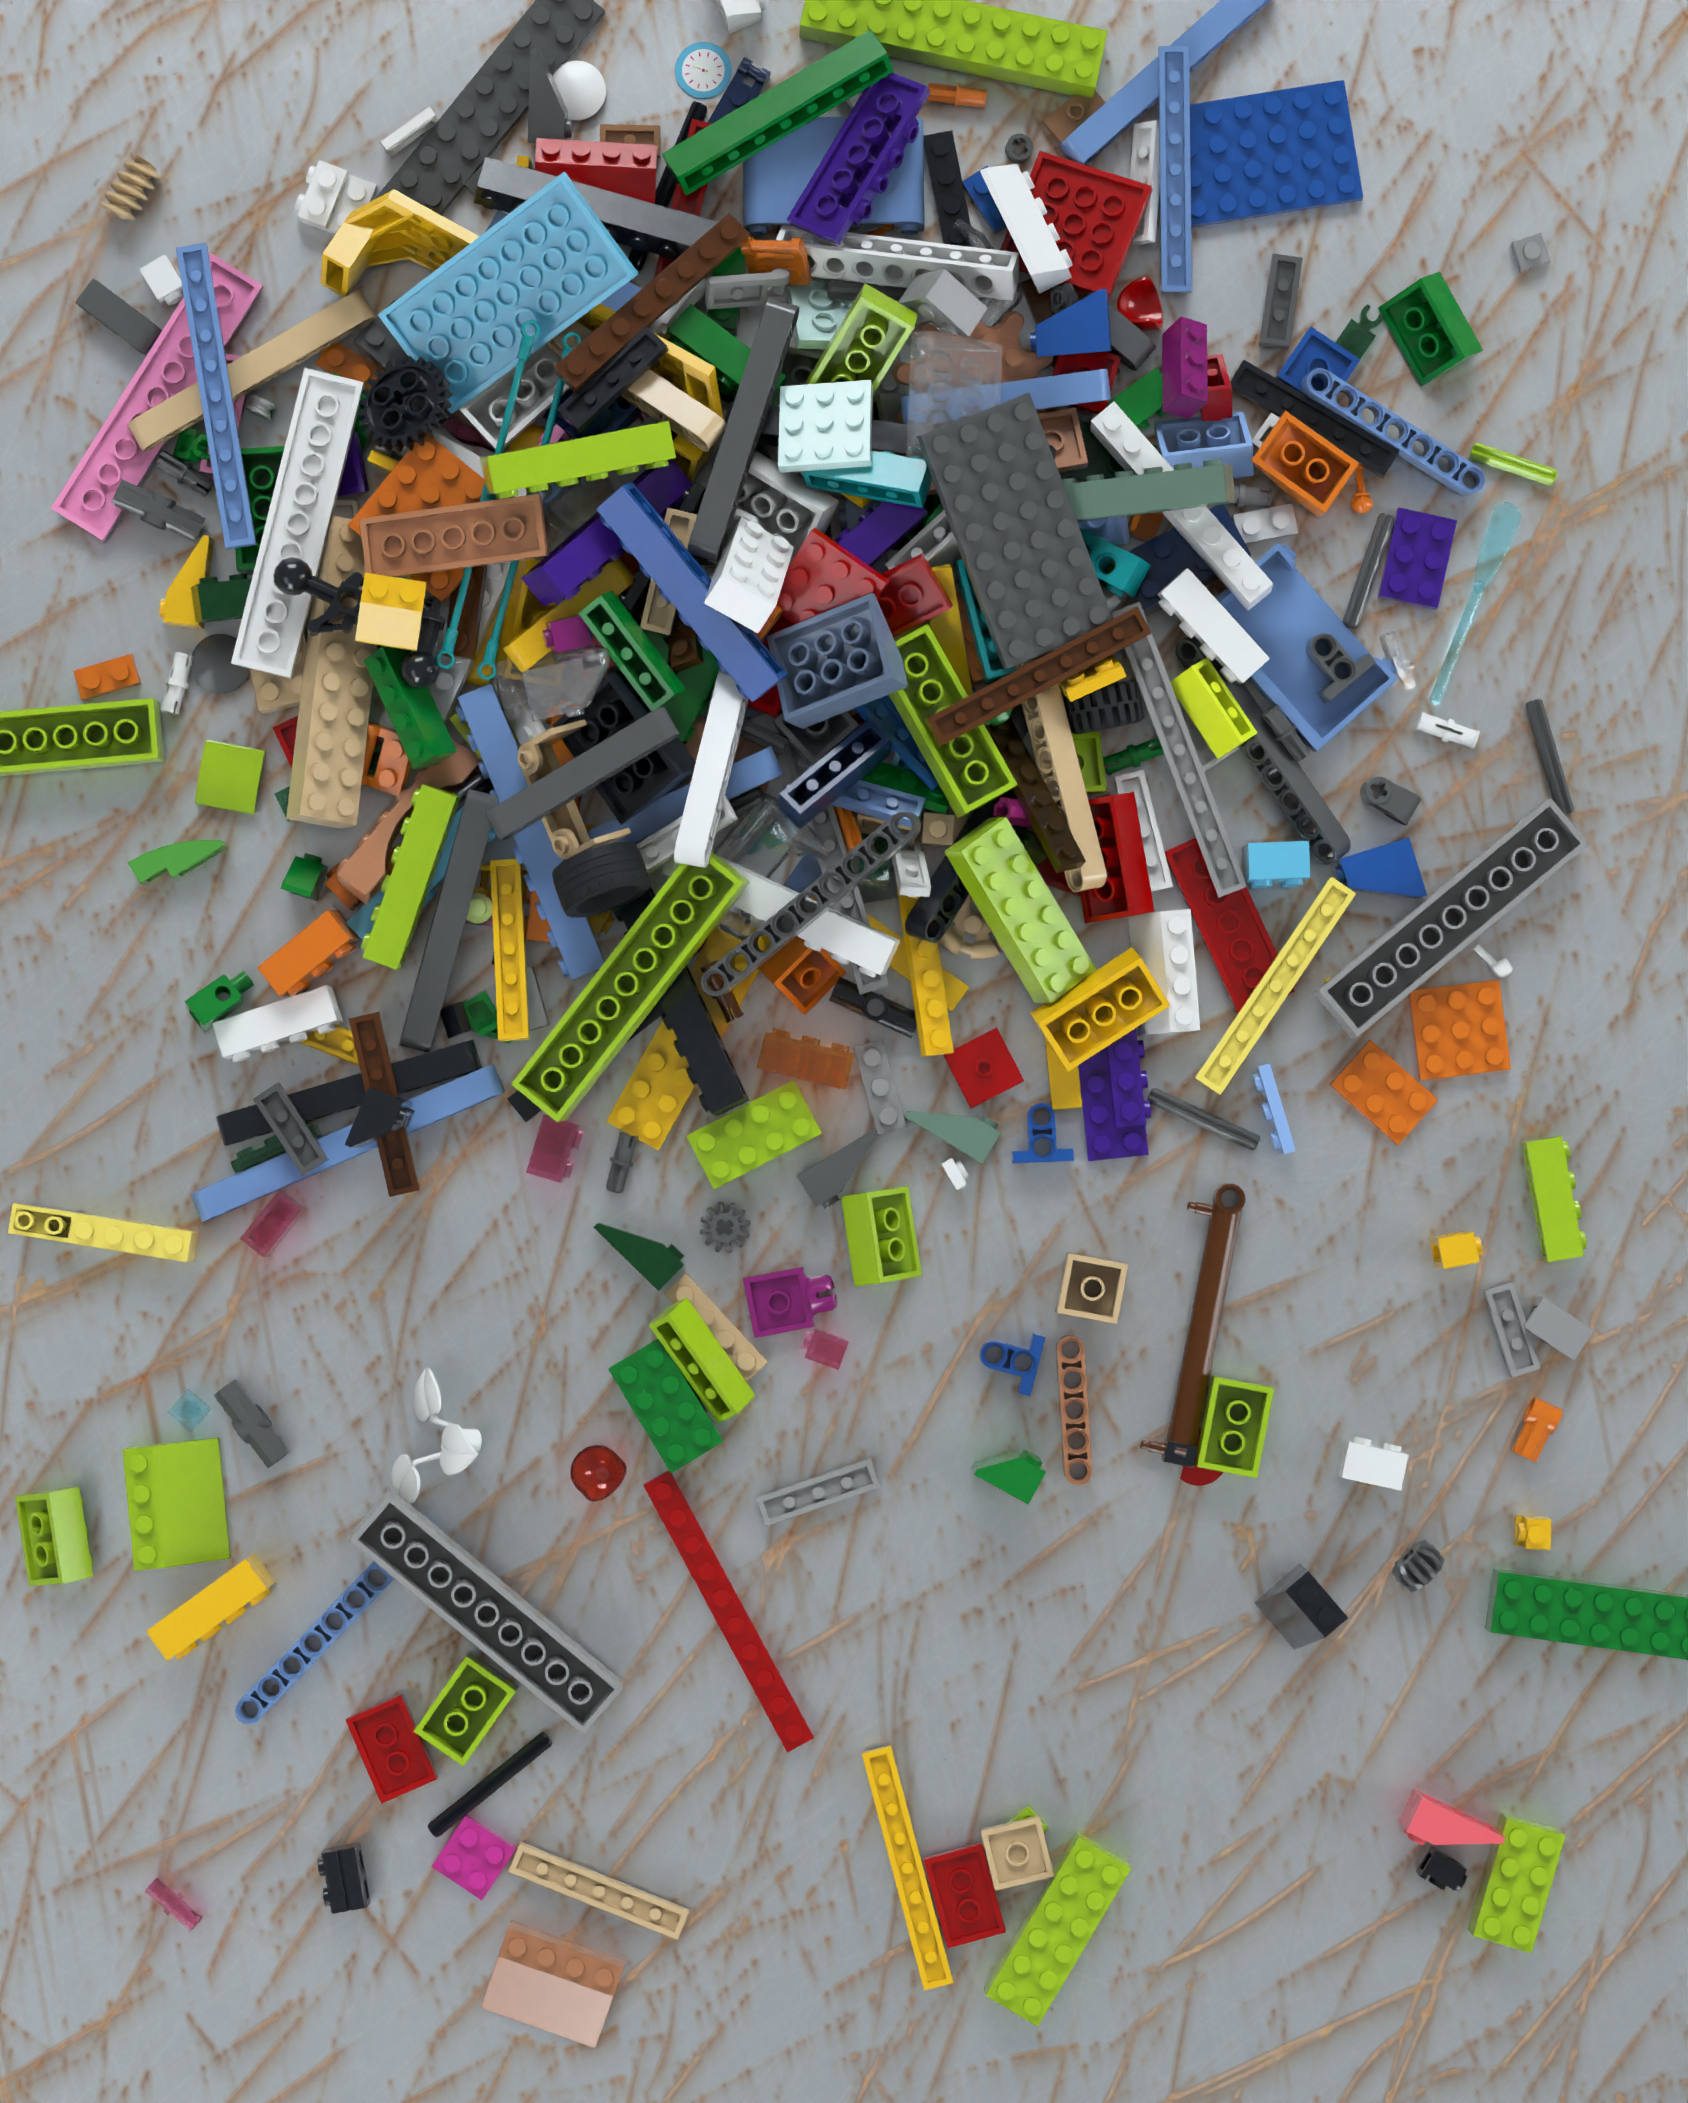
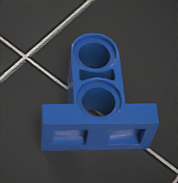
M1045 1103L1035 1104L1030 1107L1027 1112L1028 1151H1011L1012 1163L1074 1161L1073 1149H1057L1055 1113L1052 1107ZM1037 1108H1044L1049 1113V1120L1045 1125L1040 1126L1033 1121V1112ZM1040 1138L1048 1140L1051 1146L1049 1153L1044 1156H1040L1034 1151V1143Z
M1033 1333L1029 1349L990 1340L981 1346L979 1356L986 1367L1020 1376L1021 1379L1017 1392L1030 1396L1046 1337ZM997 1346L1001 1349L1002 1356L998 1362L990 1363L986 1360L985 1352L989 1347ZM1026 1354L1030 1357L1031 1365L1027 1370L1021 1371L1015 1368L1014 1360L1018 1355Z

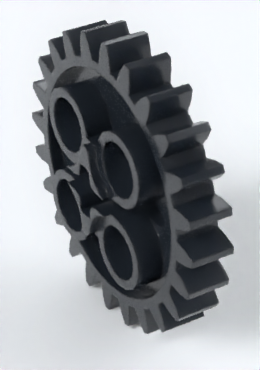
M409 356L405 364L400 358H397L395 367L386 363V372L382 373L380 370H376L378 376L376 381L372 379L367 380L371 388L370 390L364 389L362 391L366 399L359 401V405L363 410L359 411L357 415L363 420L359 425L365 430L364 434L378 447L383 446L389 452L394 448L401 453L405 445L412 451L414 442L417 441L421 446H424L423 438L427 435L433 439L432 430L434 428L442 430L443 428L439 423L440 419L449 418L444 409L452 407V404L447 400L453 396V393L448 389L451 384L445 378V374L431 361L427 363L422 357L415 361Z

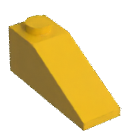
M203 535L166 591V598L161 599L159 616L163 617V622L168 626L204 630V623H196L191 587L200 584V578L210 577L214 540L208 535Z

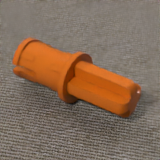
M929 83L928 89L931 93L927 100L955 104L954 108H958V105L985 109L987 89L960 87L961 83H958L957 86Z

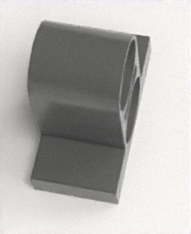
M1327 633L1318 634L1307 642L1306 653L1329 681V684L1317 693L1324 703L1331 701L1376 663L1369 653L1354 662L1339 642ZM1318 640H1324L1328 644L1329 650L1326 656H1321L1316 652L1315 644ZM1337 663H1342L1347 667L1348 674L1345 679L1336 677L1334 668Z

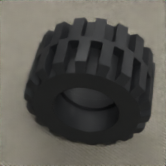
M1128 680L1112 683L1072 702L1066 696H1063L1071 733L1076 735L1133 724L1144 719L1139 687L1136 681Z

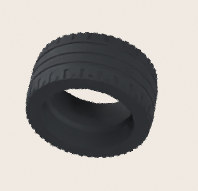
M616 842L586 850L565 860L552 871L553 883L565 914L572 918L587 917L611 911L636 900L650 889V880L645 863L637 845L633 842Z

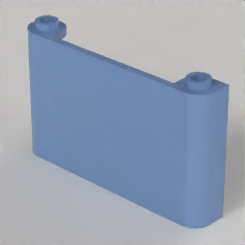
M817 117L743 162V227L751 236H766L768 231L773 230L774 225H790L787 221L789 214L847 117ZM916 117L919 123L918 137L913 143H907L903 150L904 158L902 164L898 168H892L888 175L889 183L884 193L876 195L872 202L873 211L868 219H862L860 224H894L895 229L900 230V233L903 235H915L919 231H924L923 120Z
M1278 542L1255 562L1273 582L1272 591L1249 611L1245 609L1228 588L1222 591L1216 599L1270 658L1248 680L1271 706L1278 704L1292 725H1296L1295 731L1304 744L1313 752H1316L1398 678L1394 674L1396 671L1395 667L1388 659L1384 657L1380 660L1378 657L1371 655L1376 663L1331 701L1324 703L1317 693L1325 688L1329 681L1306 653L1307 642L1318 634H1330L1339 642L1354 662L1363 655L1368 654L1369 651L1298 572L1294 561L1297 556L1286 544L1282 546ZM1318 640L1315 644L1316 652L1321 656H1326L1329 650L1328 644L1324 640ZM1337 663L1334 673L1339 679H1345L1348 670L1344 664Z

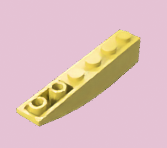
M13 1203L8 1229L10 1234L182 1262H194L199 1234L198 1231Z

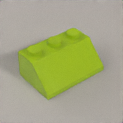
M909 1186L841 1196L854 1286L879 1284L922 1276Z
M79 1487L60 1488L15 1496L29 1586L64 1584L93 1577V1560L89 1552L88 1529L84 1521L83 1498L80 1495Z

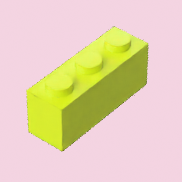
M1208 658L1189 667L1170 681L1177 700L1180 701L1192 723L1197 727L1217 759L1233 751L1257 734V731Z

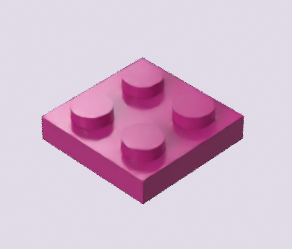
M465 1815L433 1863L432 1868L480 1900H483L517 1847L469 1815Z

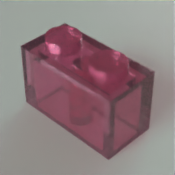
M543 1114L526 1173L563 1183L564 1178L570 1179L575 1161L570 1160L573 1148L579 1149L584 1133L579 1131L580 1125L566 1120L557 1123L549 1115Z
M278 1191L240 1239L263 1258L269 1257L307 1209L285 1191Z

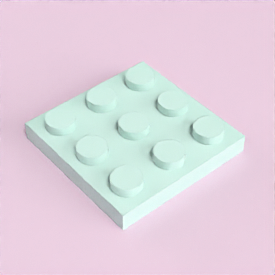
M871 380L780 386L778 468L780 473L871 466L873 385Z

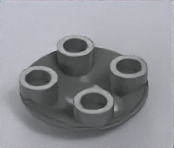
M227 634L210 635L201 640L193 650L192 656L194 658L191 672L195 681L206 691L215 694L230 693L248 680L249 668L231 664L237 638Z

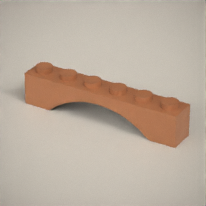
M454 739L452 741L457 752L439 765L429 766L428 768L423 767L417 773L414 785L409 790L404 789L398 795L395 807L390 812L386 811L379 817L376 822L377 828L371 835L365 834L356 846L358 850L352 857H345L337 868L338 883L366 905L382 887L387 872L390 850L402 829L406 817L411 818L414 806L410 804L416 788L421 789L422 784H428L452 793L481 772L478 765L481 760Z

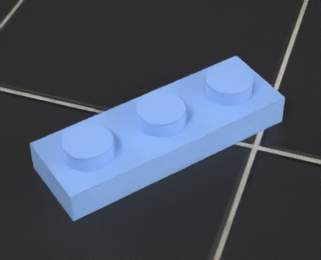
M1270 1063L1255 1067L1256 1074H1252L1257 1092L1262 1091L1265 1102L1261 1103L1263 1115L1266 1121L1271 1120L1274 1129L1273 1132H1270L1272 1145L1275 1150L1280 1149L1281 1154L1296 1151Z

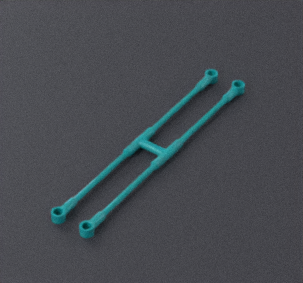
M526 321L520 328L522 339L517 354V359L519 360L494 455L503 453L525 363L529 361L534 338L540 333V327L535 321ZM531 324L535 327V334L533 336L525 333L526 325ZM571 332L563 336L562 346L564 349L561 359L574 349L570 348L566 343L569 336L575 337L577 340L576 346L581 343V338L578 334ZM558 377L541 445L550 443L558 412L557 408L559 407L565 385L560 377ZM484 483L480 502L497 500L495 494H487ZM539 491L533 493H526V495L538 494ZM512 561L510 563L491 640H488L483 662L477 667L478 675L486 680L492 679L496 674L495 661L500 645L498 640L519 561ZM473 567L464 569L451 624L447 628L442 649L436 655L437 663L441 668L448 669L455 662L453 652L459 632L457 627ZM449 654L451 658L450 663L442 665L440 662L441 655ZM486 664L492 668V673L489 676H484L481 672L482 667Z

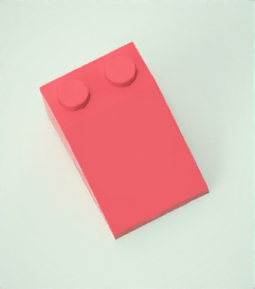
M1414 1788L1398 1820L1404 1828L1403 1833L1407 1834L1409 1839L1421 1845H1425L1426 1841L1433 1845L1500 1844L1505 1841L1504 1835L1496 1827Z

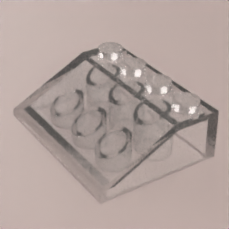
M912 330L906 457L919 456L925 459L917 436L1001 403L1003 345L942 331Z

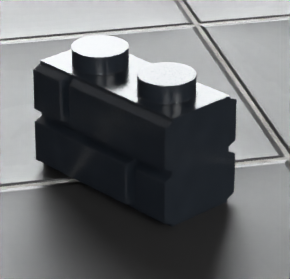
M360 1843L324 1849L321 1853L322 1857L317 1859L320 1876H325L327 1887L323 1888L325 1906H330L333 1914L368 1907L371 1901Z

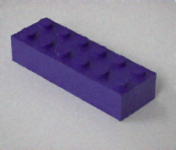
M668 459L669 466L646 469L632 481L662 519L666 515L667 508L678 506L686 490L693 486L673 459ZM596 512L549 553V557H544L521 577L543 606L553 602L559 605L565 599H571L581 591L580 586L587 580L590 582L603 571L601 567L608 562L612 563L624 553L619 542L620 538L613 530H609L602 523L599 512Z

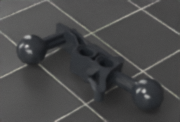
M286 558L275 567L273 574L274 583L284 594L296 596L306 592L331 604L322 616L308 623L309 635L317 636L319 633L333 632V630H342L344 633H350L354 624H358L362 594L360 588L363 587L364 581L362 574L358 572L353 573L345 581H342L338 588L312 576L311 568L300 558ZM350 597L355 599L358 604L348 609L343 607L340 602L344 598ZM425 598L424 604L431 606V609L423 608L417 651L407 654L400 664L402 679L413 688H426L433 684L439 675V665L433 657L439 630L444 629L445 618L439 615L441 601L438 599L429 600ZM343 619L342 624H333Z

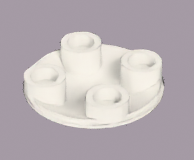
M570 61L562 64L552 75L567 108L568 119H572L573 122L592 117L605 103L606 84L602 74L593 65L583 61Z

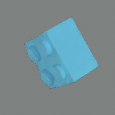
M1309 841L1247 843L1242 847L1243 877L1246 884H1251V889H1265L1272 886V883L1281 882V888H1294L1303 885V882L1310 878Z

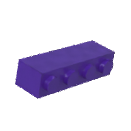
M882 501L883 503L877 509L873 510L871 507L858 518L860 524L852 531L846 528L836 537L835 541L872 567L927 518V511L924 508Z

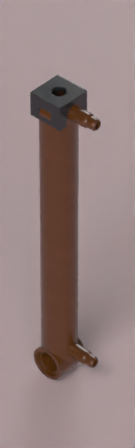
M1222 1184L1218 1186L1213 1194V1204L1191 1201L1187 1204L1188 1211L1210 1216L1175 1399L1165 1442L1142 1440L1140 1448L1143 1450L1162 1454L1161 1460L1163 1462L1194 1468L1197 1452L1196 1444L1242 1209L1245 1204L1244 1191L1235 1184ZM1227 1190H1232L1237 1196V1201L1232 1207L1224 1206L1221 1201L1222 1194Z

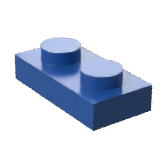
M980 170L962 181L963 188L992 232L996 234L1007 227Z

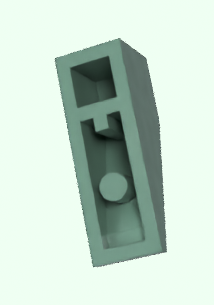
M907 1111L904 1116L980 1164H983L1001 1132L996 1130L999 1124L984 1115L979 1120L976 1117Z

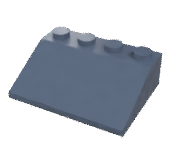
M873 593L766 636L770 653L788 674L777 683L784 720L801 729L908 687L902 657L877 598Z

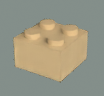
M1066 1252L1055 1312L1117 1324L1128 1264Z

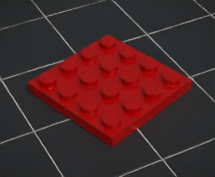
M1039 151L1030 174L1035 187L1030 191L1034 199L1041 198L1047 210V214L1043 215V218L1047 225L1053 223L1060 237V240L1055 243L1059 251L1066 249L1073 266L1068 268L1072 278L1060 284L1070 283L1074 289L1086 293H1094L1099 289H1108L1109 300L1152 194V186ZM1007 231L1000 250L1019 253L1009 231ZM1019 253V271L1029 274Z

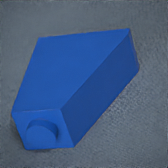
M1099 289L1037 324L1035 332L1030 333L1031 351H1037V357L1112 351L1108 289Z
M1409 837L1336 861L1337 867H1334L1336 880L1352 891L1414 899L1427 896Z

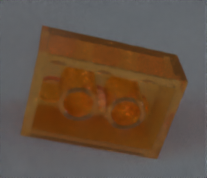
M773 1028L772 1033L765 1032L757 1069L846 1090L854 1059V1054L849 1053V1046L832 1043L831 1048L820 1046V1039L803 1035L800 1041L790 1038L791 1032Z

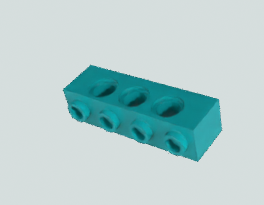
M1079 527L1087 550H1091L1090 559L1098 581L1107 584L1106 590L1118 597H1122L1125 593L1134 598L1151 565L1140 557ZM1115 563L1114 570L1107 574L1108 567Z
M963 559L956 561L955 570L984 684L998 681L1015 672L1016 667L1003 669Z

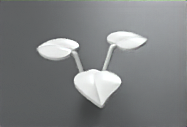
M426 1368L422 1372L416 1383L413 1393V1407L420 1421L427 1422L430 1419L432 1423L446 1427L442 1434V1451L415 1459L412 1462L408 1455H401L395 1461L391 1473L392 1489L411 1505L417 1499L420 1491V1477L415 1469L419 1464L440 1458L441 1468L444 1473L455 1475L463 1471L478 1456L477 1452L480 1450L482 1443L481 1434L478 1429H462L459 1424L443 1421L436 1416L441 1410V1394L430 1368Z

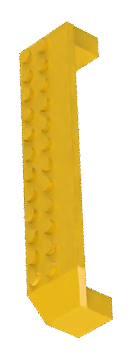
M393 189L348 215L322 254L320 284L345 297L350 294L367 267L407 259L434 272L479 236ZM600 303L578 319L577 322L593 332L611 317L615 311ZM658 336L667 345L669 351L649 369L723 419L715 366ZM677 435L673 442L676 458H673V460L693 484L714 450L716 443L706 452Z

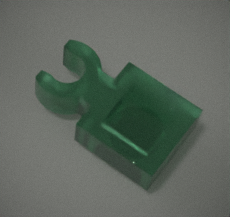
M1369 305L1362 309L1359 315L1360 323L1358 324L1351 319L1335 342L1359 359H1361L1376 337L1369 330L1378 327L1384 315L1380 314L1375 321H1370L1366 316L1371 307Z

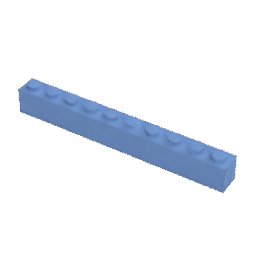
M490 683L458 696L460 705L455 706L461 723L467 722L471 733L467 734L468 741L473 752L476 750L480 752L483 761L478 763L485 780L490 778L494 789L489 792L490 795L498 796V805L528 787V784L517 761L519 748L496 691ZM541 819L514 835L517 846L512 847L518 863H525L528 874L524 875V879L530 892L536 890L540 902L535 903L541 920L547 919L551 930L547 931L550 943L553 949L559 947L563 958L559 959L558 962L564 977L570 975L571 979L575 981L597 972L605 960L588 918L568 917L561 906L553 883L552 871L564 862V859L560 858L553 850L552 843Z

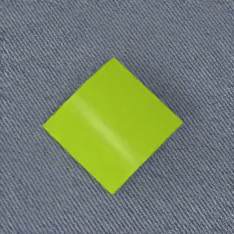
M206 740L200 765L195 804L255 814L257 811L260 782L263 779L266 750Z

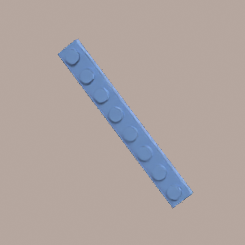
M1189 45L1159 46L1161 293H1191Z

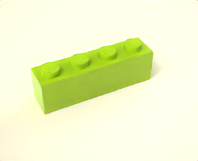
M1562 1136L1522 1142L1521 1145L1543 1262L1584 1256L1583 1249L1587 1248L1584 1231H1579L1577 1219H1581V1209L1579 1202L1574 1201L1572 1189H1576V1182L1573 1171H1568L1567 1159H1570L1568 1142H1563Z
M687 1297L667 1307L649 1324L717 1423L738 1414L756 1396Z

